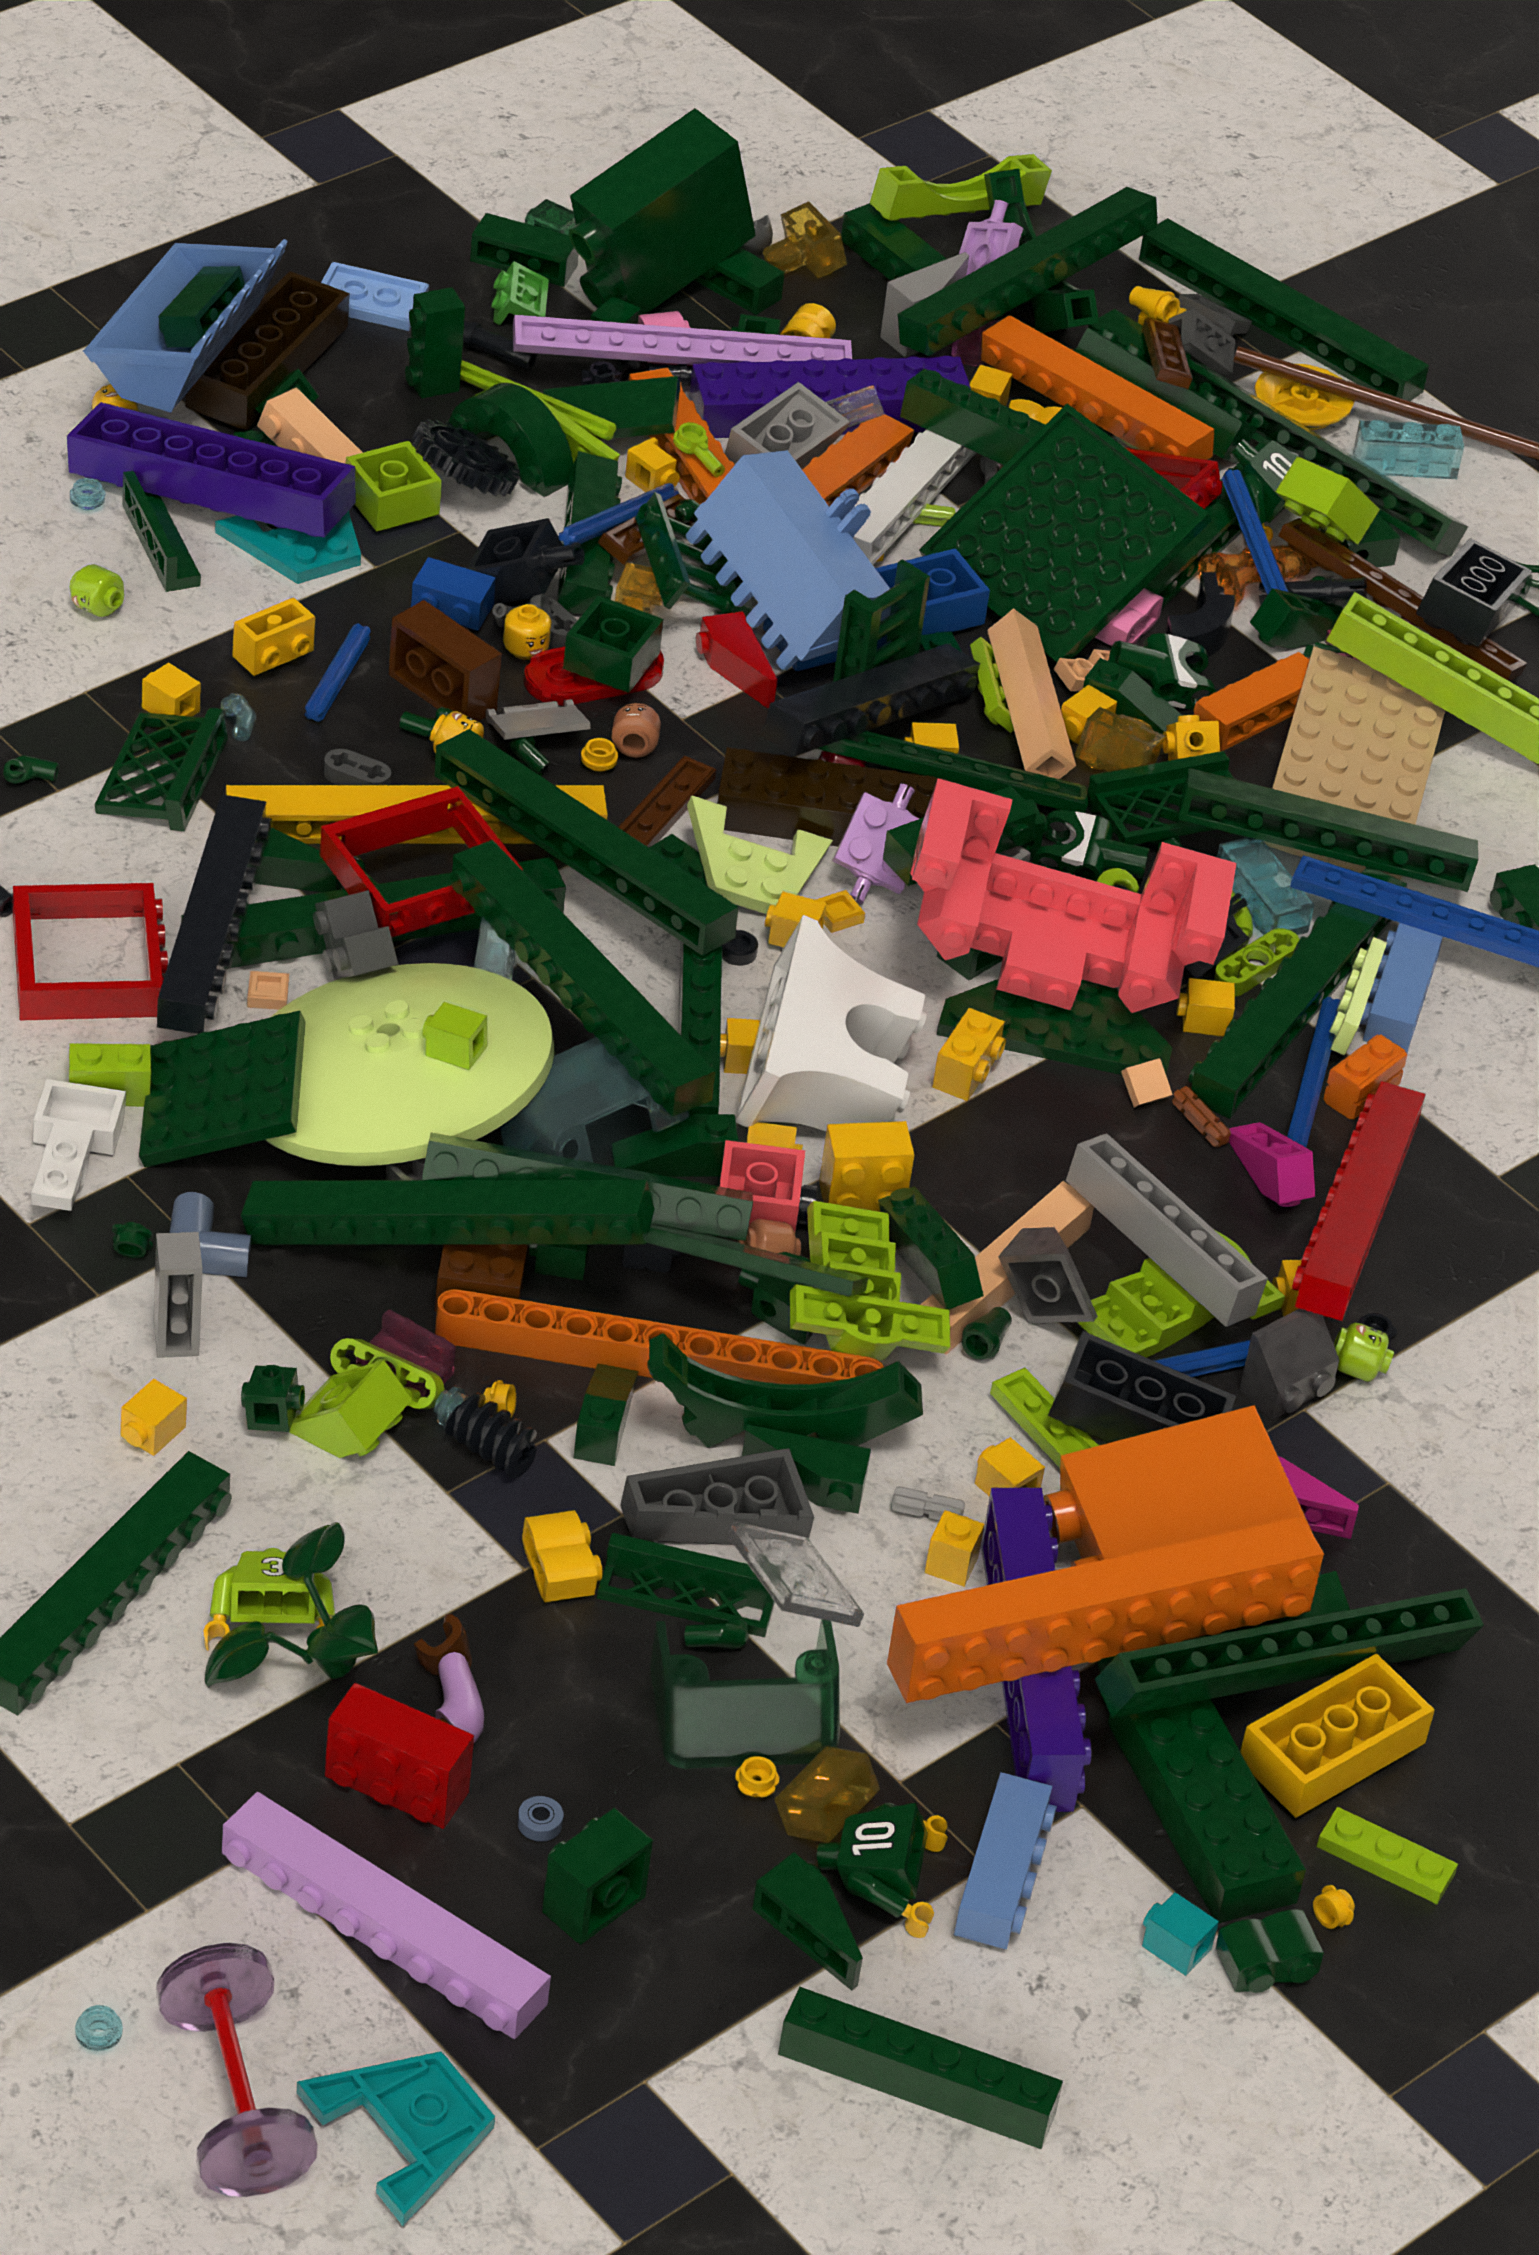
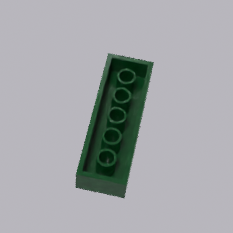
M1211 1699L1112 1718L1111 1714L1109 1715L1108 1725L1212 1917L1219 1921V1923L1296 1904L1306 1868Z

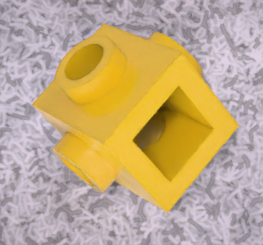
M1199 715L1178 716V722L1166 725L1167 731H1164L1162 736V747L1164 753H1168V761L1220 752L1218 721H1200Z

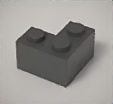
M369 890L315 904L317 912L313 913L315 928L319 935L323 934L327 948L323 951L324 963L328 972H333L334 979L356 976L398 965L389 926L378 928Z

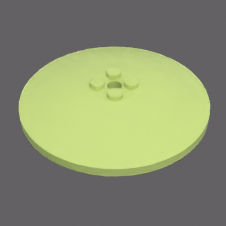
M439 963L396 965L356 976L340 978L324 984L291 1001L271 1016L300 1010L306 1023L297 1132L266 1139V1141L287 1153L308 1160L337 1165L371 1166L426 1158L431 1132L477 1140L516 1116L530 1103L545 1083L552 1068L554 1058V1040L549 1018L539 1001L514 981L483 969L462 965ZM443 1002L487 1015L488 1046L470 1070L426 1056V1038L422 1036L423 1025L427 1017L434 1015Z

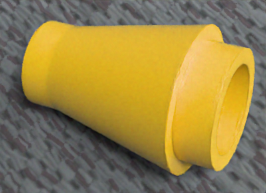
M1136 286L1130 293V304L1139 308L1150 318L1168 323L1169 318L1179 313L1180 301L1172 292Z

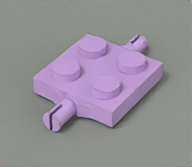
M995 200L990 218L982 222L968 223L959 254L966 252L969 255L967 275L1019 246L1023 228L1015 223L1003 222L1009 205L1007 202Z
M899 785L893 802L882 801L865 792L860 798L832 859V862L849 869L858 878L850 894L854 900L857 898V903H864L871 885L883 886L897 894H900L906 885L883 860L887 830L919 819L906 810L915 791L912 787L906 790L908 785Z

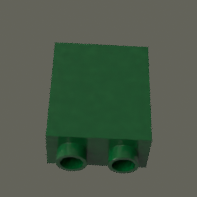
M696 108L570 195L576 226L569 230V237L577 253L585 260L587 272L580 277V285L586 297L596 308H599L611 296H614L640 307L641 315L647 314L756 236L738 141Z

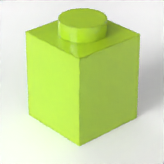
M443 1002L434 1015L427 1017L423 1025L422 1036L426 1038V1056L470 1070L488 1046L487 1015Z

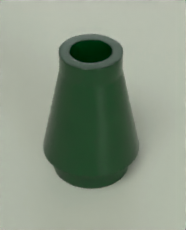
M994 1307L989 1313L968 1324L962 1333V1346L965 1352L979 1360L995 1356L999 1351L1007 1328L1011 1325L1012 1318L1010 1313L1002 1307Z

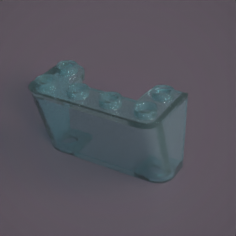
M595 1037L555 1055L549 1075L539 1092L516 1116L500 1126L504 1146L563 1157V1149L566 1143L574 1139L578 1144V1152L574 1159L593 1162L585 1128L586 1124L621 1108L636 1104L648 1108L653 1131L659 1132L687 1119L689 1113L686 1111L672 1117L661 1105L654 1102L650 1093L638 1080H634L630 1076L628 1070L615 1056H611L602 1042Z

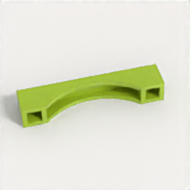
M1034 154L1008 156L985 173L969 180L952 184H936L919 178L907 166L880 168L870 204L881 213L882 217L891 221H897L900 218H924L930 215L948 216L951 213H975L980 210H990L984 174L1019 169L1026 207L1040 205L1052 170Z

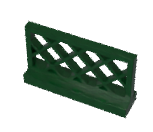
M208 708L204 718L140 712L94 804L96 814L166 819L169 821L170 830L185 831L228 740L223 709ZM146 726L162 728L148 735L144 732ZM186 730H197V732L186 737H182L179 734ZM170 737L174 740V742L160 748L156 745V743ZM146 747L151 751L137 758L133 755V753ZM182 750L186 753V755L175 760H171L168 757ZM158 760L163 763V765L149 771L144 767ZM135 770L140 774L126 781L121 778L123 775ZM171 773L175 776V778L162 784L157 781V779ZM145 784H149L152 787L138 794L134 791V789ZM124 793L128 796L127 799L120 802L110 801V799ZM160 796L164 800L162 805L146 804V802Z
M1224 751L1090 775L1087 807L1091 813L1100 812L1112 824L1114 833L1120 842L1132 845L1215 830L1214 828L1178 820L1179 811L1167 806L1169 803L1179 806V800L1189 768L1234 779L1228 770L1230 759ZM1161 801L1159 805L1152 802ZM1128 807L1126 811L1121 810V809H1118V808ZM1137 809L1152 814V817L1149 819L1133 813ZM1162 817L1177 823L1168 825L1158 820ZM1128 823L1143 829L1129 832L1125 825Z

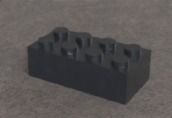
M1470 538L1433 577L1417 609L1416 615L1422 617L1427 625L1436 629L1443 628L1454 634L1459 642L1479 647L1515 606L1532 570Z
M1082 1331L1066 1366L1048 1416L1111 1443L1230 1412L1236 1396Z

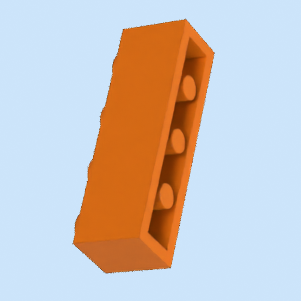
M1297 652L1285 659L1278 660L1276 663L1260 671L1252 673L1250 676L1234 684H1229L1209 696L1202 697L1196 702L1193 712L1194 715H1199L1200 721L1219 722L1220 752L1293 716L1309 659L1300 652Z

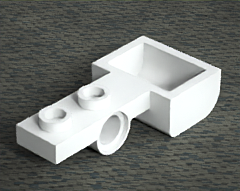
M46 1079L33 1119V1143L45 1144L46 1147L31 1191V1205L72 1211L78 1188H82L85 1182L89 1152L114 1155L124 1121L126 1091Z

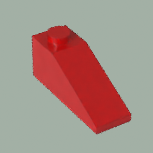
M743 611L702 617L700 632L696 633V647L699 654L704 655L711 669L764 707L769 708L770 703L775 702L777 677L752 628L747 623Z

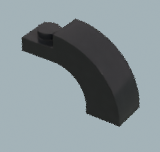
M1202 572L1197 594L1199 610L1185 615H1169L1165 634L1181 637L1202 645L1207 652V656L1210 657L1222 648L1228 638L1235 597L1234 595L1224 594V588L1218 585L1216 572ZM1191 655L1186 657L1185 660L1188 664L1195 663L1201 659V656Z

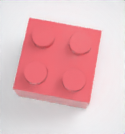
M725 1140L720 1187L752 1192L753 1206L749 1225L756 1219L781 1221L790 1224L794 1232H796L806 1150Z

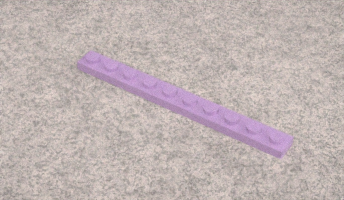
M515 315L513 319V352L688 365L704 364L707 362L739 363L741 361L773 362L776 360L852 359L851 340Z

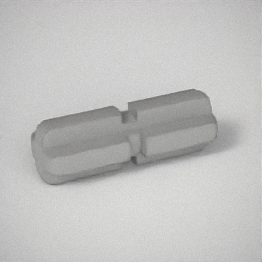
M901 1486L896 1487L894 1491L892 1510L919 1517H923V1513L929 1514V1519L937 1521L940 1520L944 1510L961 1516L964 1514L965 1502L960 1499L934 1494L933 1498L927 1497L928 1492Z

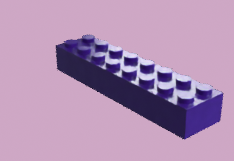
M912 356L889 359L882 357L874 359L843 358L840 360L809 359L807 361L776 360L773 362L741 361L739 363L707 362L704 364H693L689 399L694 402L696 411L701 419L707 422L709 431L714 438H729L731 428L798 382L850 421L849 427L842 434L854 431L864 419H870L879 411L914 429V432H924L925 428L900 417L906 383L909 379L925 368L936 371L942 377L957 384L966 385L970 389L971 387L961 358L952 356L926 358Z
M102 402L67 435L68 468L70 473L123 487V472L134 471L144 492L175 499L184 504H195L210 508L215 512L234 514L246 520H257L273 524L278 528H288L304 532L313 537L324 538L356 503L355 466Z
M991 1488L981 1541L987 1585L1055 1570L1054 1563L1057 1562L1058 1543L1056 1537H1050L1049 1534L1053 1522L1052 1507L1045 1505L1042 1488ZM1068 1666L1054 1672L1046 1671L1024 1676L1014 1681H1002L1016 1776L1053 1786L1049 1804L1057 1806L1056 1812H1074L1077 1794H1083L1085 1790L1083 1766L1090 1765L1091 1762L1090 1739L1083 1738L1082 1734L1086 1721L1084 1704H1077L1076 1698L1080 1691L1079 1671L1072 1670V1667Z

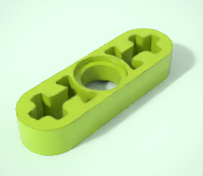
M1284 928L1269 931L1218 963L1213 981L1234 983L1235 997L1244 994L1277 973L1284 957L1290 958L1294 954L1295 947L1300 940L1298 935ZM1248 960H1260L1264 962L1266 965H1254L1249 963Z
M345 1338L338 1341L332 1348L330 1359L337 1373L364 1366L361 1364H350V1360L345 1357L347 1350L354 1351L356 1357L370 1360L368 1364L382 1360L391 1362L396 1369V1377L403 1387L408 1380L413 1383H425V1387L430 1390L428 1397H420L421 1392L412 1387H404L412 1398V1401L408 1404L412 1408L430 1409L437 1406L443 1399L444 1383L440 1376L428 1369L362 1339Z

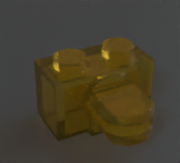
M809 201L780 215L785 239L764 248L763 251L765 261L784 271L785 274L806 265L819 279L847 265L841 234Z
M1099 707L1087 718L1075 757L1084 760L1085 764L1093 769H1104L1108 772L1154 764L1157 762L1165 736L1153 731L1148 723L1123 714L1119 716Z

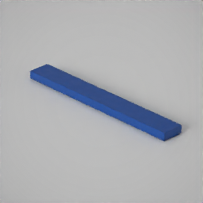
M1304 855L1292 877L1291 888L1539 968L1538 930Z

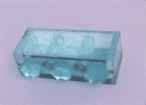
M1359 420L1352 454L1385 476L1457 480L1464 443L1460 426Z
M1247 837L1220 844L1217 858L1237 863L1232 890L1235 894H1242L1241 899L1243 897L1246 899L1254 927L1260 930L1263 935L1277 928L1291 930L1297 935L1308 933L1314 904L1304 891L1290 887L1292 876L1265 842Z

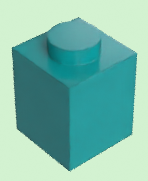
M1174 1892L1162 1905L1159 1903L1154 1904L1146 1914L1143 1921L1146 1931L1142 1947L1187 1976L1212 1950L1219 1921Z

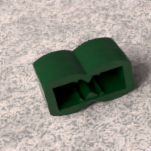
M1303 1910L1281 1911L1262 1920L1247 1919L1224 1926L1219 1929L1215 1948L1236 1992L1251 1991L1253 1993L1263 1992L1276 1982L1303 1983L1310 1980L1315 1974L1319 1973L1324 1954Z

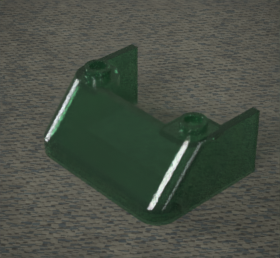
M830 1615L821 1616L816 1650L803 1652L797 1658L795 1678L716 1681L709 1680L707 1666L698 1657L688 1654L670 1655L665 1621H656L650 1669L663 1754L670 1764L684 1769L741 1767L746 1759L754 1756L765 1757L772 1761L774 1765L818 1764L828 1762L836 1756L840 1740V1668Z

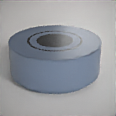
M545 1796L531 1797L525 1800L519 1808L518 1828L525 1837L531 1840H551L561 1832L564 1816L563 1809L552 1798Z

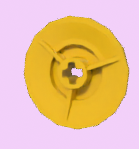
M1296 364L1327 375L1340 378L1339 376L1323 368H1319L1308 364ZM1266 372L1259 375L1254 386L1256 397L1310 430L1326 428L1330 424L1341 421L1350 414L1355 402Z

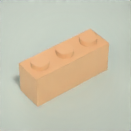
M297 387L268 400L257 424L281 448L341 463H346V457L363 453Z

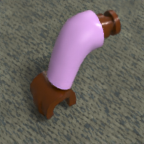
M446 1614L443 1628L447 1639L442 1644L431 1647L421 1638L414 1643V1647L420 1664L430 1673L440 1676L444 1703L441 1708L436 1710V1718L473 1734L475 1743L483 1732L484 1709L470 1670L472 1655L469 1649V1640L460 1620L452 1614Z

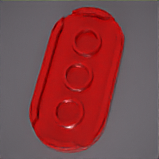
M565 647L539 652L530 658V663L526 665L524 670V685L527 691L536 699L542 702L557 701V704L562 706L564 700L572 699L574 704L644 691L652 688L661 680L664 670V656L660 651V654L636 685L627 693L563 669Z

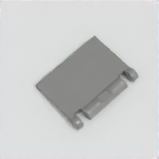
M572 699L564 700V707H558L557 701L502 707V714L496 715L495 709H486L487 723L491 724L504 740L590 729V721L574 705Z

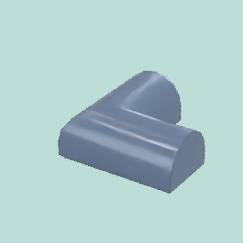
M186 1192L179 1195L173 1204L169 1233L199 1232L202 1273L247 1277L251 1251V1235L213 1232L214 1205L209 1197L197 1192Z

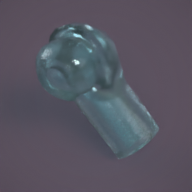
M231 693L229 697L222 699L220 706L223 710L227 709V712H225L226 716L236 717L232 730L233 737L239 741H246L250 738L256 713L243 695Z

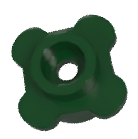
M126 1222L112 1226L111 1231L115 1233L112 1240L114 1243L113 1248L117 1253L127 1257L139 1258L146 1254V1250L153 1248V1242L150 1241L152 1232L143 1225L135 1222Z

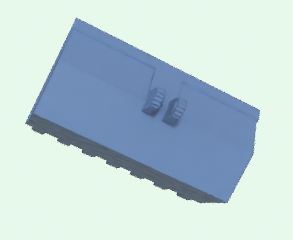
M283 239L276 248L175 243L83 352L91 362L96 363L121 398L171 413L259 306L283 257L288 241ZM204 266H240L245 282L244 287L237 293L231 303L223 310L218 319L209 327L194 347H167L163 333L159 329L158 316Z
M788 450L743 455L707 500L701 503L694 512L698 520L686 533L687 540L694 545L707 534L713 539L701 554V559L706 565H712L722 555L728 560L716 575V580L720 585L727 586L738 575L743 582L731 596V601L735 606L741 607L750 598L755 597L758 603L746 617L749 626L757 628L768 617L771 619L773 625L761 638L765 648L772 649L783 638L789 644L776 660V663L782 670H788L799 659L803 662L838 649L845 595L855 589L873 600L890 589L853 539L854 535L864 525L866 520L869 519L868 517L871 516L869 507L865 503L854 506L860 497L853 488L843 491L829 507ZM891 606L882 611L881 620L890 615Z

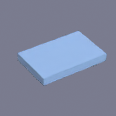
M336 262L331 263L321 283L350 293L348 317L409 331L411 328L409 311L413 309L414 294L429 291V284Z

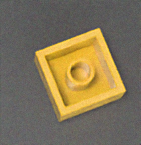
M907 1122L827 1124L819 1177L823 1202L880 1212L879 1199L890 1196L895 1190L909 1188L914 1151Z

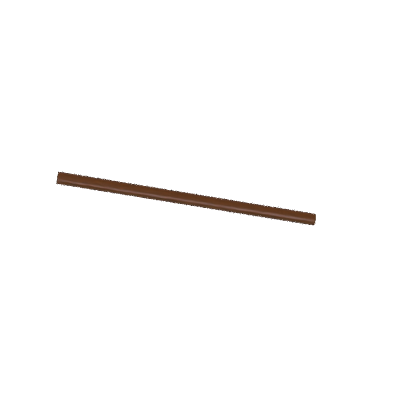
M1238 346L1233 360L1235 363L1539 460L1538 442Z

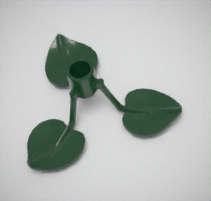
M334 1522L331 1525L319 1527L305 1534L288 1549L283 1559L282 1569L288 1578L297 1579L304 1576V1583L324 1626L315 1629L308 1636L306 1641L308 1649L304 1650L273 1632L265 1633V1628L261 1622L254 1621L240 1625L228 1632L213 1649L205 1670V1683L208 1687L215 1683L239 1679L254 1671L265 1659L269 1650L268 1643L280 1645L302 1657L307 1664L315 1661L331 1679L340 1678L347 1674L355 1665L358 1657L378 1653L375 1639V1618L369 1607L362 1604L353 1605L337 1612L330 1619L313 1581L314 1573H322L332 1568L343 1551L345 1534L340 1523Z

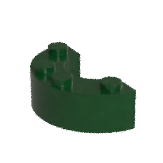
M499 383L464 400L455 407L448 422L454 428L461 426L463 429L474 432L479 439H487L493 435H498L509 446L515 456L520 470V481L545 498L568 485L569 475L574 463L567 438L549 408L532 392L513 383Z

